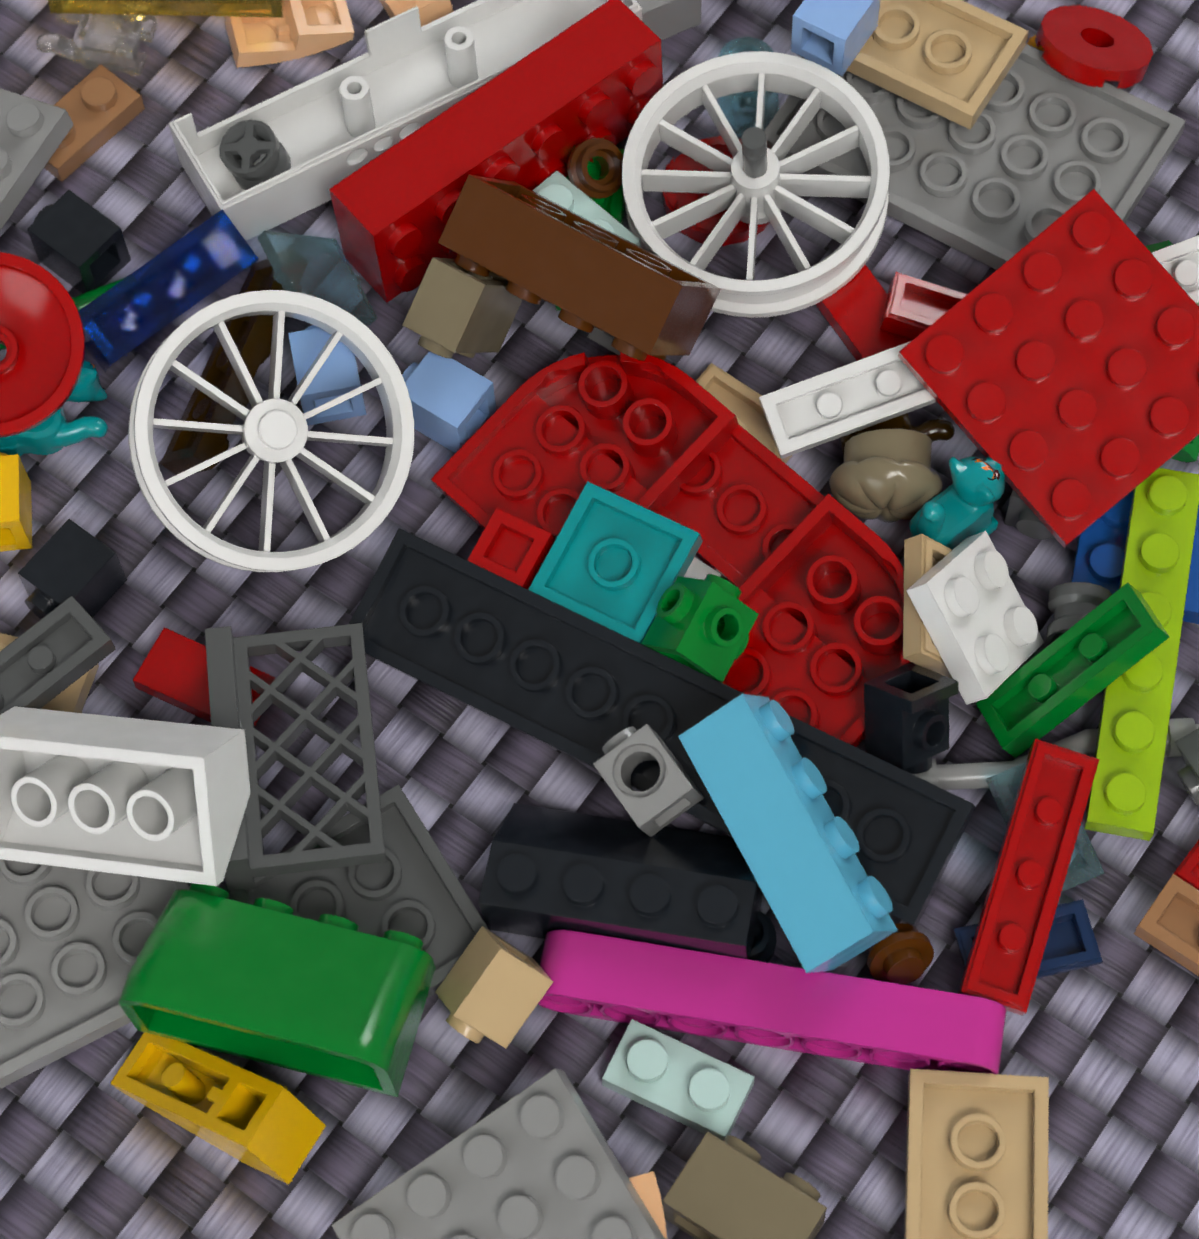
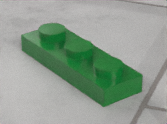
M1127 582L1008 677L987 699L980 700L976 704L1002 749L1014 758H1017L1031 747L1035 739L1040 740L1167 640L1169 635L1141 593Z

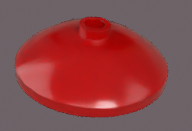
M0 252V344L6 346L7 352L4 359L0 361V438L28 431L54 415L64 405L77 385L85 356V335L81 317L65 287L40 265L21 256Z

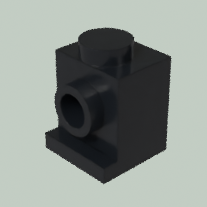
M910 662L864 682L865 752L911 774H919L930 770L932 767V757L949 749V697L959 693L958 681Z

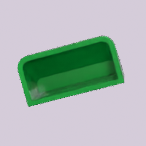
M191 883L189 890L178 889L173 892L130 969L118 1004L138 1031L398 1097L436 969L433 958L422 950L424 942L421 939L393 930L385 931L383 938L358 932L359 926L356 923L336 915L321 914L318 921L294 916V910L290 906L272 899L256 898L253 905L230 900L229 893L217 886Z

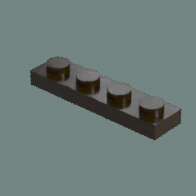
M288 253L253 263L239 294L261 290L297 292L295 286L304 269V265ZM273 315L245 316L229 320L225 323L252 379H254L259 366L271 354ZM218 339L201 374V378L246 408L249 400ZM195 388L181 421L233 425L237 416ZM176 430L160 464L175 475L182 473L227 451L229 447L228 434ZM217 462V463H215V464H213V465H211V466H209V467H207V468H205V469H203V470H201V471H199V472L211 470V469H213L219 462Z

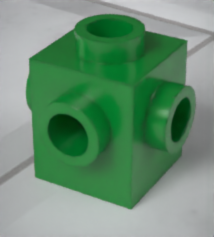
M707 574L704 580L678 576L674 584L661 596L657 605V615L641 644L708 677L723 682L734 660L747 647L749 632L759 614L738 600L742 593L738 587L719 576Z

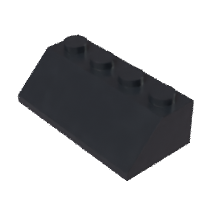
M514 803L492 840L478 904L487 928L493 931L545 939L547 932L569 930L750 960L763 892L733 837L664 827L650 837L632 821Z

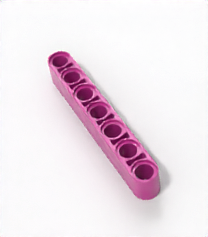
M553 930L547 932L545 936L540 967L554 982L538 1005L553 1011L627 1024L633 1019L651 1028L904 1070L923 1069L999 1074L1006 1008L1002 1004L990 999L828 972L806 973L804 968L577 931Z

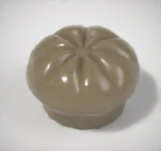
M879 429L853 436L845 443L844 463L834 470L829 479L832 497L852 514L864 520L878 518L880 521L887 523L896 522L901 519L911 520L923 507V504L942 492L941 477L936 472L931 471L932 440L926 434L907 429Z

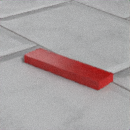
M1035 739L1031 744L958 994L993 1000L1002 1004L1006 1011L1021 1016L1027 1012L1100 759L1039 739Z

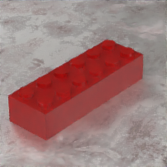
M609 0L331 187L329 191L344 257L386 303L402 292L416 289L420 286L432 257L455 259L457 255L456 252L438 242L468 175L513 181L530 190H534L555 171L560 172L564 177L568 176V159L572 150L579 143L592 138H602L617 145L629 136L643 108L663 87L661 39L621 0Z

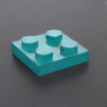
M587 481L528 590L641 644L657 615V605L661 596L674 584L678 576H685L703 540L700 533Z

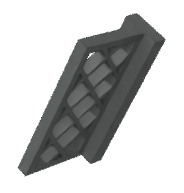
M362 623L233 637L231 626L205 629L211 726L245 729L251 792L225 874L228 891L255 888L254 877L386 862ZM351 645L353 659L335 678L312 662L324 648ZM278 654L288 661L290 665L269 685L250 672L249 657ZM302 672L325 687L305 710L282 694ZM353 678L355 679L356 692L347 687ZM252 689L260 694L254 702L252 699ZM337 696L358 710V716L341 734H338L317 719ZM272 703L295 719L275 742L256 730L254 722ZM307 728L331 744L311 767H308L286 751ZM359 734L361 749L352 743ZM256 746L265 751L258 760ZM342 753L361 765L364 771L346 793L321 776ZM276 761H279L300 776L299 780L280 800H277L259 787V779ZM311 786H314L336 802L316 826L291 810ZM365 792L367 808L357 801ZM261 804L270 810L263 818L261 817ZM349 811L369 826L370 843L341 846L326 834ZM281 819L306 836L292 852L264 855L263 838ZM317 844L320 847H322L320 849H314Z

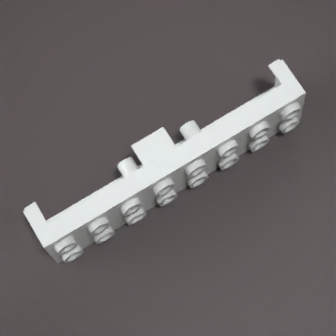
M477 0L422 27L419 8L416 6L365 30L367 53L197 133L191 113L170 122L169 126L179 162L232 248L330 201L329 189L609 0ZM621 0L642 20V8L636 0ZM258 120L270 126L279 142L284 146L290 156L291 168L248 190H244L222 162L219 147L222 137L229 128L241 121ZM260 154V158L253 165L261 162L266 154Z

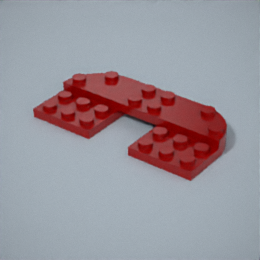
M585 352L545 367L523 383L431 478L435 487L483 530L497 507L552 533L556 540L588 481L700 533L703 542L696 556L706 565L719 572L721 578L738 587L742 592L738 600L759 614L749 632L747 647L734 660L724 681L721 683L744 694L769 697L770 700L778 702L788 715L854 747H857L865 739L864 682L910 663V661L903 658L904 568L890 547L829 493L823 496L739 425L736 415L695 380L665 360L647 355L645 361H641L620 352V355H603L587 358Z

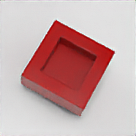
M496 507L467 561L528 590L555 539L552 533Z

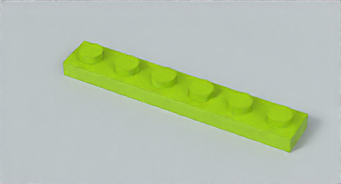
M1159 468L1133 490L1119 589L1128 582L1138 590L1169 635V638L1104 689L1094 758L1100 760L1088 798L1084 824L1085 830L1150 841L1154 834L1199 506V474Z

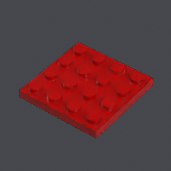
M1095 189L1091 190L900 350L898 354L901 361L985 457H990L1001 464L1006 482L1064 548L1199 435V306Z

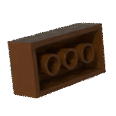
M468 175L438 242L457 253L454 262L460 267L483 277H488L491 272L509 280L506 286V290L509 293L536 305H539L541 300L560 307L559 319L585 332L592 333L595 327L614 336L611 343L613 348L641 361H645L647 355H652L662 360H665L667 355L689 356L721 290L715 285L513 181Z

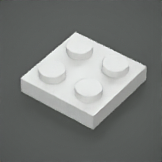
M986 531L964 539L906 590L952 679L958 681L959 692L966 705L987 699L1044 643L1038 631L1034 615L1025 607L1009 576L1005 559L996 551Z

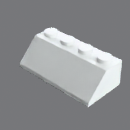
M16 706L0 715V859L217 886L224 880L251 793L245 729Z

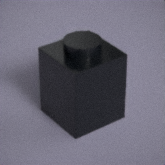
M70 190L63 194L54 204L45 206L37 214L33 224L27 228L39 262L82 294L106 285L131 260L121 227Z
M70 519L60 527L18 572L28 594L25 604L39 619L44 618L71 596L93 618L127 581L116 552Z

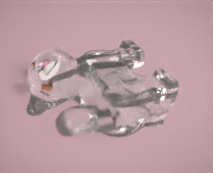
M53 0L58 10L56 15L58 23L79 25L75 30L73 39L53 32L40 35L36 40V46L39 51L43 53H56L58 56L75 63H80L92 71L101 64L109 71H121L136 76L142 74L147 54L138 51L140 40L152 43L158 25L154 0Z

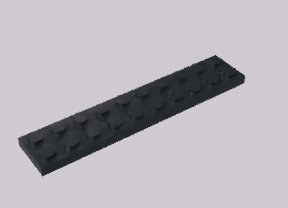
M400 528L397 530L349 624L362 623L367 656L595 768L593 763L605 755L602 748L612 737L626 728L635 727L638 731L648 724L661 737L704 797L684 813L732 836L678 736L744 693ZM788 715L794 726V734L790 737L801 757L809 759L821 773L827 787V791L822 795L834 816L842 818L854 832L860 848L855 854L867 876L876 878L888 893L893 906V910L889 915L913 927H917L976 808L975 805ZM647 760L638 764L631 774V786L639 791H646L652 788L660 776L658 761Z

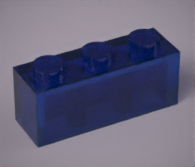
M222 209L78 311L84 328L85 347L103 371L107 372L240 277L259 258Z

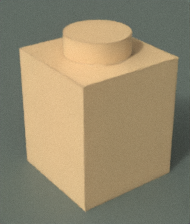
M482 926L435 993L451 1012L446 1021L456 1031L475 1043L479 1044L482 1038L486 1036L502 1047L507 1048L554 981L533 958Z

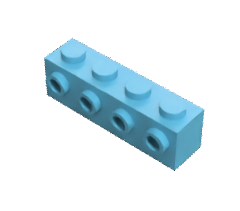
M741 694L678 737L805 972L832 971L897 931L889 915L893 910L892 902L881 883L873 876H867L855 854L860 848L854 832L842 818L834 816L822 795L827 791V787L821 773L809 759L801 757L790 736L794 734V726L786 711L778 702L770 700L769 697Z

